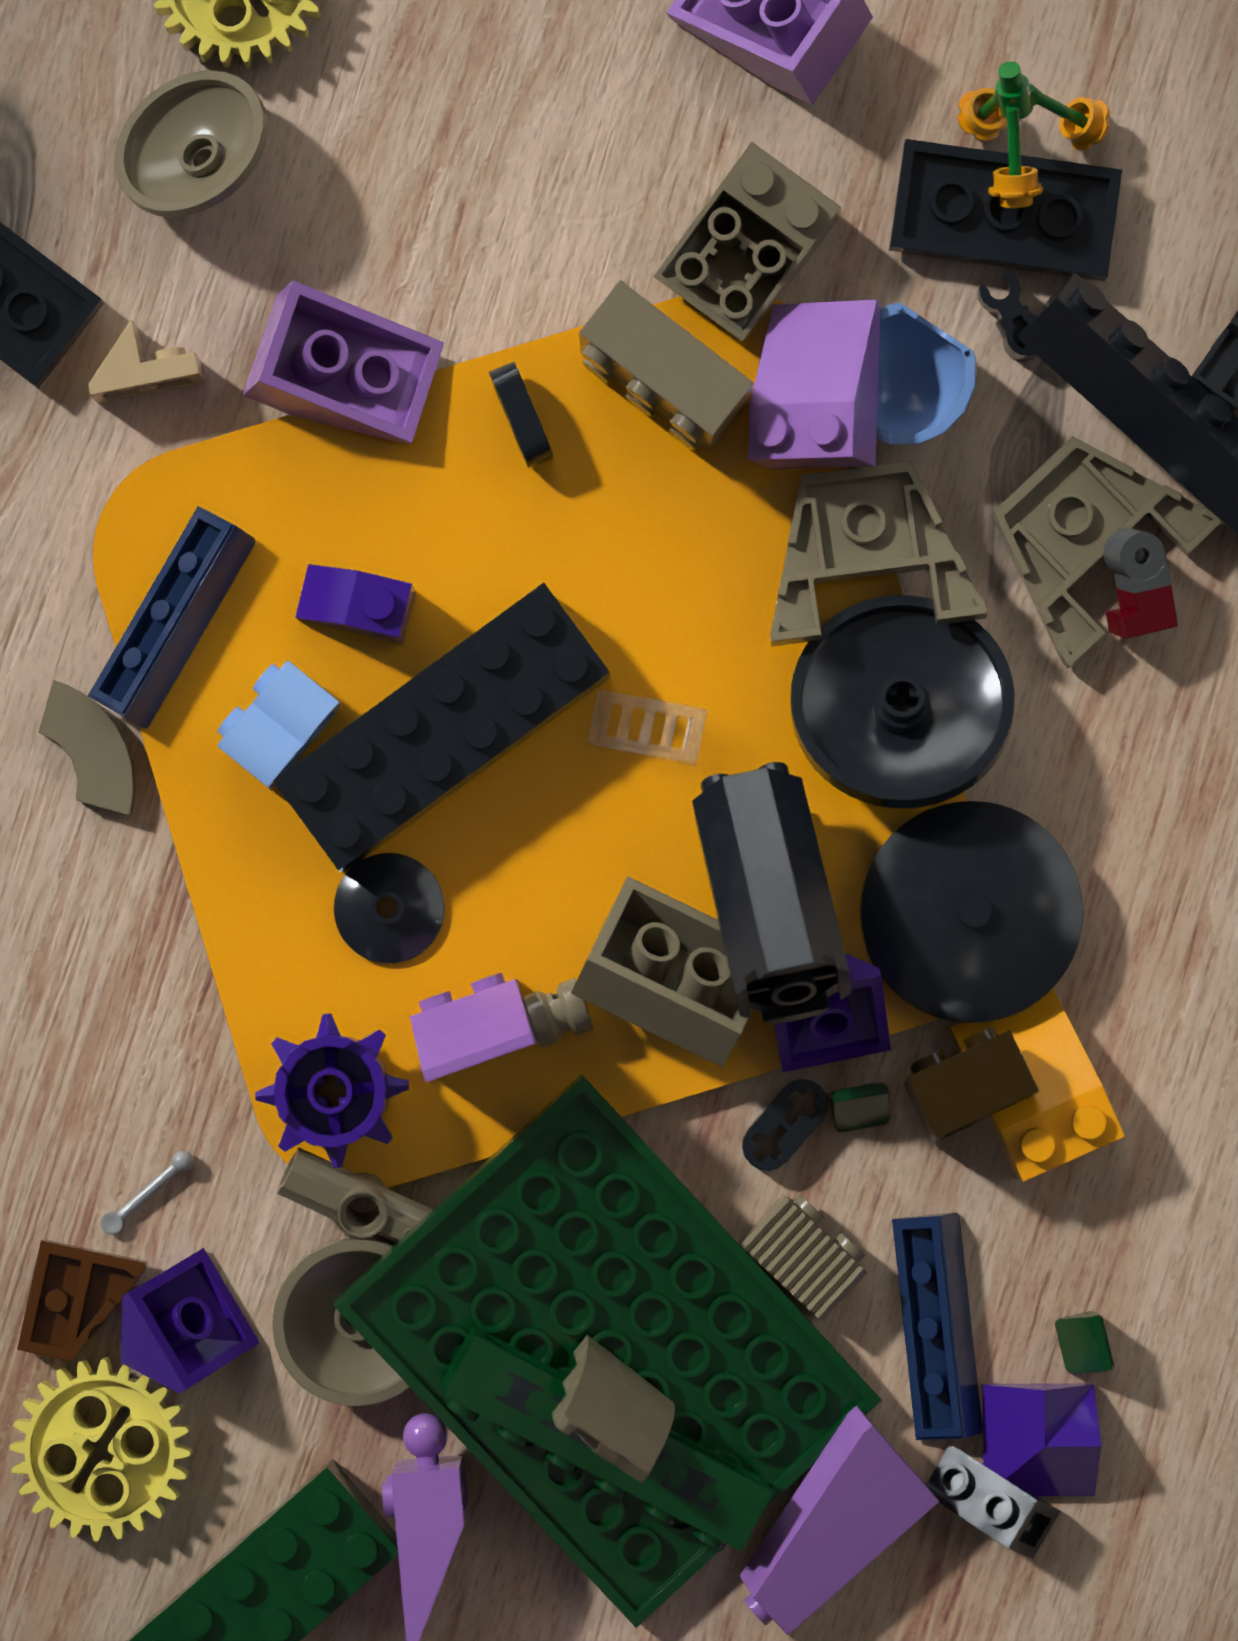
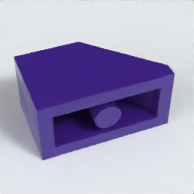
M308 564L295 618L403 644L416 590L412 583L358 570Z

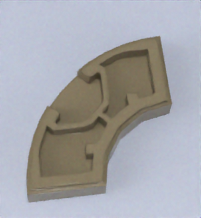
M53 680L38 733L56 741L71 758L78 778L76 801L131 816L135 800V772L130 751L121 732L108 713L94 700L67 684Z

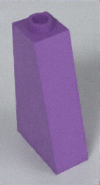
M857 1406L846 1415L740 1575L751 1593L744 1600L751 1611L765 1626L774 1620L787 1635L794 1631L940 1502L918 1474Z

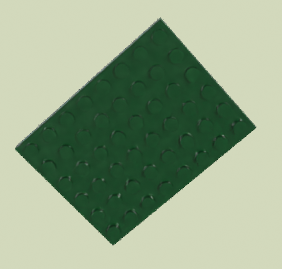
M582 1073L333 1301L334 1307L635 1628L645 1621L720 1550L712 1548L693 1535L696 1528L679 1519H676L674 1525H670L655 1518L644 1509L647 1502L632 1494L627 1493L625 1499H620L607 1493L595 1484L597 1476L578 1467L575 1473H570L554 1465L545 1457L548 1450L530 1441L526 1447H521L506 1440L496 1432L499 1425L479 1415L476 1421H471L446 1406L449 1399L443 1396L441 1382L472 1325L567 1375L577 1365L573 1352L588 1335L674 1402L675 1414L671 1426L673 1431L765 1478L774 1492L765 1508L817 1461L846 1415L854 1407L857 1406L866 1416L882 1401L876 1392Z

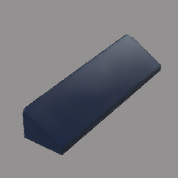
M198 506L89 692L88 697L142 728H148L254 547L255 538L236 525Z
M942 1213L892 1219L916 1440L966 1439L982 1432V1417L959 1213Z

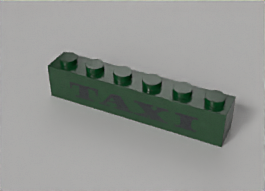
M472 1325L441 1382L443 1396L449 1399L446 1404L449 1409L471 1421H476L479 1415L499 1425L496 1432L500 1436L518 1446L526 1447L530 1441L548 1450L545 1457L565 1471L575 1473L578 1467L590 1472L597 1476L595 1484L617 1498L625 1499L627 1493L632 1494L647 1502L644 1509L649 1514L667 1524L674 1525L676 1519H679L695 1527L693 1535L712 1548L722 1551L727 1544L740 1552L742 1551L774 1493L765 1478L670 1429L666 1442L649 1475L642 1483L613 1463L596 1454L574 1431L567 1435L555 1426L552 1413L566 1397L563 1382L568 1377L567 1374Z

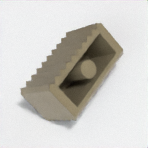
M783 1194L739 1241V1245L822 1322L867 1273L858 1264L865 1254L842 1233L834 1240L831 1239L818 1226L824 1216L803 1196L799 1195L792 1202Z

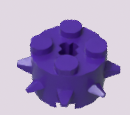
M323 1014L316 1038L306 1040L297 1045L276 1037L271 1044L282 1066H280L276 1073L275 1084L255 1092L256 1101L276 1106L279 1117L286 1123L278 1147L286 1152L303 1141L311 1145L323 1146L333 1168H340L343 1165L349 1143L356 1142L364 1136L388 1144L393 1139L382 1116L388 1108L389 1098L409 1090V1081L387 1075L385 1065L378 1057L386 1034L378 1030L360 1041L353 1037L341 1036L332 1014ZM329 1074L336 1075L338 1084L346 1085L347 1093L346 1096L339 1097V1106H331L329 1097H320L319 1084H327L326 1076Z

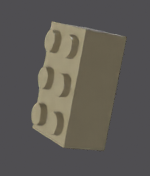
M621 280L579 332L580 352L585 358L582 364L596 377L606 383H609L612 377L619 381L628 391L626 398L646 415L652 417L656 411L663 415L672 425L669 431L679 441L694 451L701 445L711 452L751 401L754 382Z
M627 876L571 994L723 1067L748 1018L739 1016L718 920Z

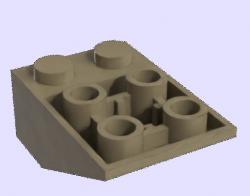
M751 142L658 269L654 278L743 342L810 259L841 216V206L755 143Z

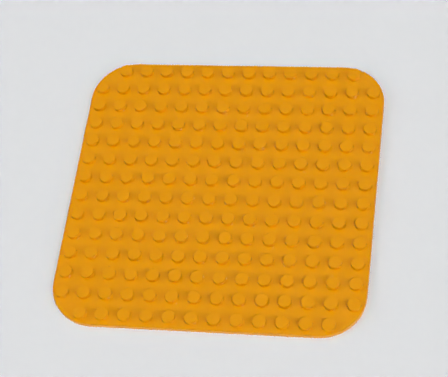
M680 296L652 304L755 384L773 305L742 342ZM778 299L774 302V304H785ZM583 325L435 370L418 426L410 445L293 415H286L157 455L133 470L117 486L99 517L93 542L94 576L115 648L198 506L236 525L255 538L254 547L148 728L139 726L255 1116L266 1140L285 1163H289L298 1147L328 1161L330 1159L325 1147L311 1145L305 1141L286 1152L278 1147L286 1123L279 1117L276 1106L256 1101L255 1092L275 1084L276 1073L280 1066H282L271 1044L276 1037L297 1045L306 1040L316 1038L323 1014H332L341 1036L353 1037L359 1041L381 1030L386 1034L378 1057L384 1063L387 1075L409 1081V1090L389 1098L388 1108L382 1116L393 1139L388 1144L364 1136L356 1142L349 1143L342 1165L343 1168L354 1173L367 1172L375 1174L383 1180L386 1188L491 1157L581 1073L623 1117L780 1069L781 1064L774 1024L763 1022L762 1014L759 1011L751 1010V1019H747L741 1035L723 1067L585 1000L584 1002L594 1028L592 1030L576 1034L568 1029L565 1031V1034L560 1035L558 1042L541 1048L539 1042L428 1082L425 1081L410 1020V1016L421 1013L419 1001L450 991L453 1001L474 994L471 983L501 972L505 982L514 979L518 980L523 996L536 991L545 994L550 992L552 994L557 993L556 989L559 983L572 978L578 979L627 876L717 919L692 800L702 793L701 782L711 775H733L757 770L767 763L782 762L788 766L791 775L802 778L844 951L846 954L873 965L863 941L860 925V900L863 883L875 855L884 842L899 827L913 817L943 804L967 801L964 791L949 800L934 805L907 809L888 808L862 802L836 789L813 768L800 748L794 732L791 716V685L798 659L808 642L771 647L770 633L800 478L804 474L858 467L772 470L749 461L750 402L711 452L701 445L695 451L690 449L669 431L672 425L663 415L657 411L652 417L646 415L626 398L628 391L619 381L612 377L609 383H606L596 377L582 364L585 358L580 352L579 332L584 327ZM515 362L554 457L530 468L527 467L489 376L490 371ZM308 564L358 570L412 583L416 593L403 644L296 619L295 616ZM897 574L814 584L820 627L838 613L855 604L884 596L903 595ZM542 583H545L610 671V679L367 856L396 853L419 861L430 870L438 881L444 898L445 910L443 923L437 937L418 956L399 963H379L366 959L347 945L340 935L335 922L334 899L336 891L348 871L345 873L338 871L277 786L271 791L217 746L223 738L217 730L236 707H240L245 711L259 695L253 690V686L269 666L275 664L280 669L289 660L341 704L339 711L297 761L299 762ZM392 897L381 899L377 906L378 913L386 919L394 917L398 912L397 901ZM882 979L889 1035L938 1019L916 1009L901 999ZM329 1074L326 1076L327 1084H319L320 1097H329L331 1106H339V1097L346 1096V1085L338 1084L336 1075Z

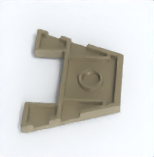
M1073 436L991 514L1059 658L1067 669L1106 633L1067 593V589L1104 555L1106 541L1115 531L1122 528H1132L1144 516H1148L1185 555H1188L1222 522L1210 509L1183 497L1182 493L1166 485L1162 486L1135 472L1134 468Z
M911 461L876 465V467H858L801 475L770 633L771 647L821 640L814 584L904 572L928 571L936 625L986 619V604L981 594L977 593L967 574V568L959 552L955 551L942 526L943 521Z

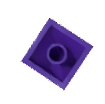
M845 953L850 972L852 993L841 1000L839 990L828 997L830 1008L821 1015L774 1024L782 1072L891 1051L882 976L878 967Z
M204 1248L122 1296L121 1363L178 1393L187 1390L260 1343Z
M1093 1383L982 1384L983 1465L1020 1489L1035 1496H1095L1101 1454V1439Z

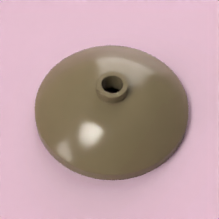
M207 70L189 73L157 88L129 116L116 144L114 168L116 178L123 192L140 209L163 217L192 215L224 201L247 180L263 153L268 134V120L261 99L243 79L222 71Z
M366 1238L342 1239L325 1244L303 1257L288 1273L279 1289L273 1311V1336L277 1352L292 1378L305 1390L318 1398L339 1405L365 1406L391 1399L409 1388L405 1381L333 1305V1301L393 1247L390 1244Z

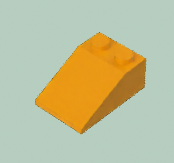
M1054 989L1038 1002L1015 1015L989 1022H960L949 1027L960 1052L967 1050L963 1040L982 1030L994 1026L997 1035L1011 1030L1039 1089L1036 1095L988 1116L1017 1180L1024 1182L1125 1137L1103 1085Z

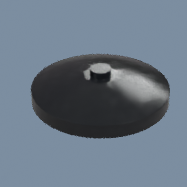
M906 595L884 596L855 604L838 613L820 627L821 640L808 642L798 659L791 685V716L794 732L800 748L813 768L827 782L848 796L865 803L888 808L907 809L934 805L949 800L975 785L987 774L1000 757L1012 726L1015 699L1013 679L1009 665L1000 647L989 632L977 621L936 625L932 599Z
M960 801L943 804L918 814L899 827L884 842L875 855L866 874L860 900V925L863 941L873 965L880 969L885 983L901 999L916 1009L937 1018L954 1022L978 1023L1000 1020L1015 1015L1042 999L1060 981L1068 969L1079 944L1083 922V902L1080 884L1069 857L1057 840L1029 816L1003 805L982 801Z

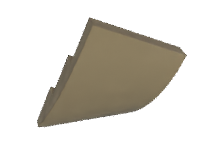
M587 1335L573 1352L577 1365L563 1382L566 1397L552 1413L555 1426L567 1435L574 1431L596 1454L642 1483L649 1475L666 1442L674 1419L675 1404Z

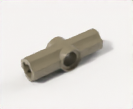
M300 1147L292 1155L277 1188V1194L339 1222L342 1229L350 1236L357 1238L372 1237L392 1246L397 1244L434 1210L386 1188L383 1180L375 1174L367 1172L354 1173L343 1167L333 1168L330 1161ZM366 1197L373 1200L377 1207L368 1213H360L353 1210L349 1203L356 1198Z

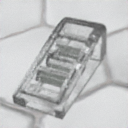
M598 690L588 744L696 766L707 710ZM612 705L623 707L617 737L606 736ZM634 709L644 711L638 741L628 740ZM655 713L666 715L660 745L649 743ZM677 718L688 720L682 749L671 748Z

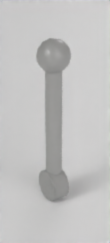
M184 1150L177 1152L173 1156L172 1164L119 1211L105 1214L101 1220L103 1231L108 1234L120 1232L124 1227V1220L176 1174L187 1172L193 1167L194 1158L192 1154Z

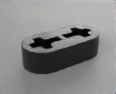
M515 362L490 371L489 376L527 467L530 468L554 458Z
M797 1079L789 1082L781 1089L749 1126L743 1136V1154L752 1166L759 1170L770 1171L778 1169L789 1160L821 1123L827 1113L828 1099L822 1087L812 1080ZM809 1089L813 1090L816 1097L812 1103L817 1108L816 1113L812 1117L802 1113L789 1125L783 1119L794 1105L788 1098L794 1090L801 1094L806 1093ZM778 1124H781L786 1131L776 1143L777 1147L781 1150L779 1156L773 1159L771 1156L765 1155L761 1160L757 1159L753 1155L757 1149L756 1143L752 1140L754 1135L760 1132L768 1136Z

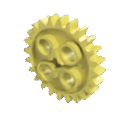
M158 0L153 4L158 15L172 14L164 24L169 35L184 30L179 42L185 51L199 42V56L201 60L206 62L216 50L219 52L224 68L229 67L234 54L241 55L246 69L251 68L253 53L261 52L264 59L270 64L273 62L272 46L276 44L288 53H291L293 49L288 36L292 32L305 38L309 36L308 29L302 21L303 17L319 19L321 16L319 8L310 0H259L269 11L266 17L259 16L249 0ZM229 6H239L246 10L244 19L235 26H225L218 22L220 13Z
M109 1357L101 1359L96 1373H93L86 1359L79 1361L76 1378L65 1367L60 1368L56 1371L58 1388L46 1380L40 1382L37 1387L44 1398L43 1402L33 1398L26 1399L23 1402V1406L33 1415L32 1419H17L13 1424L17 1430L26 1434V1438L13 1442L9 1447V1450L25 1454V1460L11 1468V1471L15 1474H28L30 1481L19 1490L20 1495L37 1492L40 1498L35 1503L32 1512L36 1514L50 1507L54 1513L49 1527L54 1529L66 1518L71 1521L70 1537L76 1538L85 1525L90 1526L94 1542H98L102 1538L106 1526L111 1527L117 1540L122 1539L126 1533V1521L128 1520L134 1528L141 1532L147 1527L145 1510L151 1515L161 1518L166 1511L159 1497L175 1501L180 1495V1492L170 1483V1480H183L189 1476V1471L178 1465L177 1459L186 1458L193 1453V1448L178 1444V1438L187 1434L191 1430V1425L174 1424L173 1417L184 1408L183 1404H173L166 1407L163 1402L170 1388L162 1386L153 1391L149 1388L151 1378L142 1375L138 1380L132 1378L133 1369L124 1364L118 1373H113ZM94 1396L104 1403L106 1418L102 1424L93 1425L82 1418L80 1403L84 1397ZM127 1406L130 1409V1414L108 1446V1451L114 1457L107 1455L93 1469L82 1491H75L73 1489L74 1482L95 1453L96 1448L90 1441L97 1442L107 1434L121 1407ZM141 1426L152 1434L154 1446L151 1452L138 1454L129 1448L126 1435L130 1427ZM65 1444L74 1450L76 1455L74 1470L63 1472L53 1466L50 1460V1452L53 1445ZM112 1474L121 1480L124 1487L122 1499L108 1501L99 1494L97 1480L100 1475Z

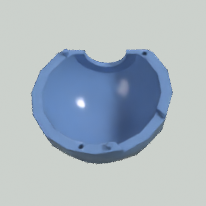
M893 303L880 309L877 439L889 444H921L946 433L966 412L976 388V356L973 350L902 303Z

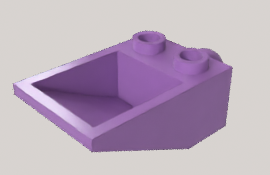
M422 1413L412 1417L407 1422L403 1431L404 1444L407 1450L416 1456V1459L398 1460L391 1475L386 1476V1483H382L385 1517L395 1516L406 1641H420L469 1511L464 1454L438 1456L446 1446L448 1432L445 1424L437 1416L429 1413Z

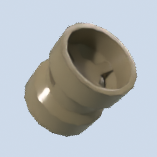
M576 978L559 983L556 989L557 993L555 994L551 992L545 994L536 991L523 996L541 1048L558 1042L560 1035L565 1034V1031L568 1029L576 1034L594 1029L584 1000L571 994L577 981Z

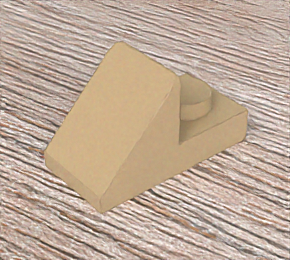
M130 321L89 382L90 395L100 404L205 383L201 361L195 352L186 353L184 347H172L154 352L152 354L153 360L145 362L139 329L133 321Z

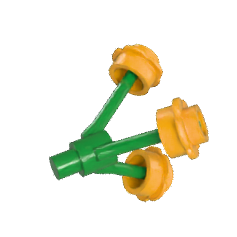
M1009 61L1003 63L998 69L999 80L996 83V89L981 88L976 91H969L962 96L958 103L960 113L957 116V120L964 133L976 135L979 141L994 140L999 136V131L1007 127L1009 167L999 168L993 172L994 186L989 187L988 193L993 197L1000 196V206L1021 208L1032 205L1033 197L1043 192L1041 183H1038V170L1030 166H1021V119L1030 115L1033 106L1039 105L1060 116L1059 128L1061 134L1072 141L1071 146L1074 149L1085 151L1090 149L1091 145L1103 141L1107 136L1110 128V110L1104 101L1097 100L1095 102L1093 99L1085 97L1076 98L1066 106L1043 94L1033 84H1029L1028 78L1021 74L1020 65Z

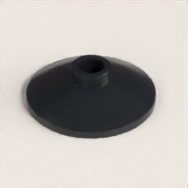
M382 853L361 860L345 874L338 886L334 899L335 922L343 940L360 956L379 963L404 962L421 954L437 937L444 918V898L438 881L423 864L402 854ZM385 897H392L398 903V912L392 918H383L378 913V903Z

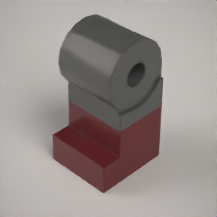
M1122 528L1115 531L1107 539L1104 546V559L1106 565L1114 572L1119 602L1118 609L1106 611L1109 633L1129 639L1178 627L1169 567L1162 542L1153 534L1133 528Z

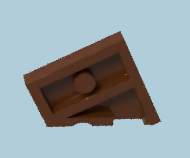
M46 1239L41 1240L17 1350L73 1361L122 1301V1296L130 1291L146 1271L148 1261Z

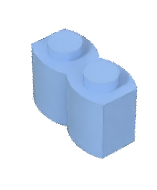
M289 660L280 669L275 664L269 666L253 686V690L259 694L253 703L245 711L240 707H236L217 730L223 736L217 746L271 791L276 787L273 780L295 765L305 750L341 708L338 700Z

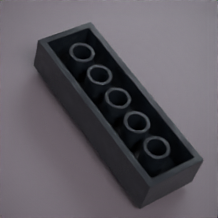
M542 583L275 778L273 782L338 871L345 873L610 679V671L546 584Z

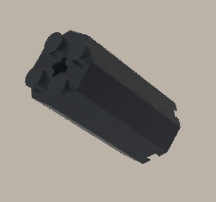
M782 762L767 763L757 770L733 775H711L701 782L702 793L692 800L739 1016L751 1019V1009L761 1012L763 1022L776 1025L821 1015L830 1008L828 997L839 990L840 999L842 1000L852 992L849 967L802 778L791 775L788 766Z

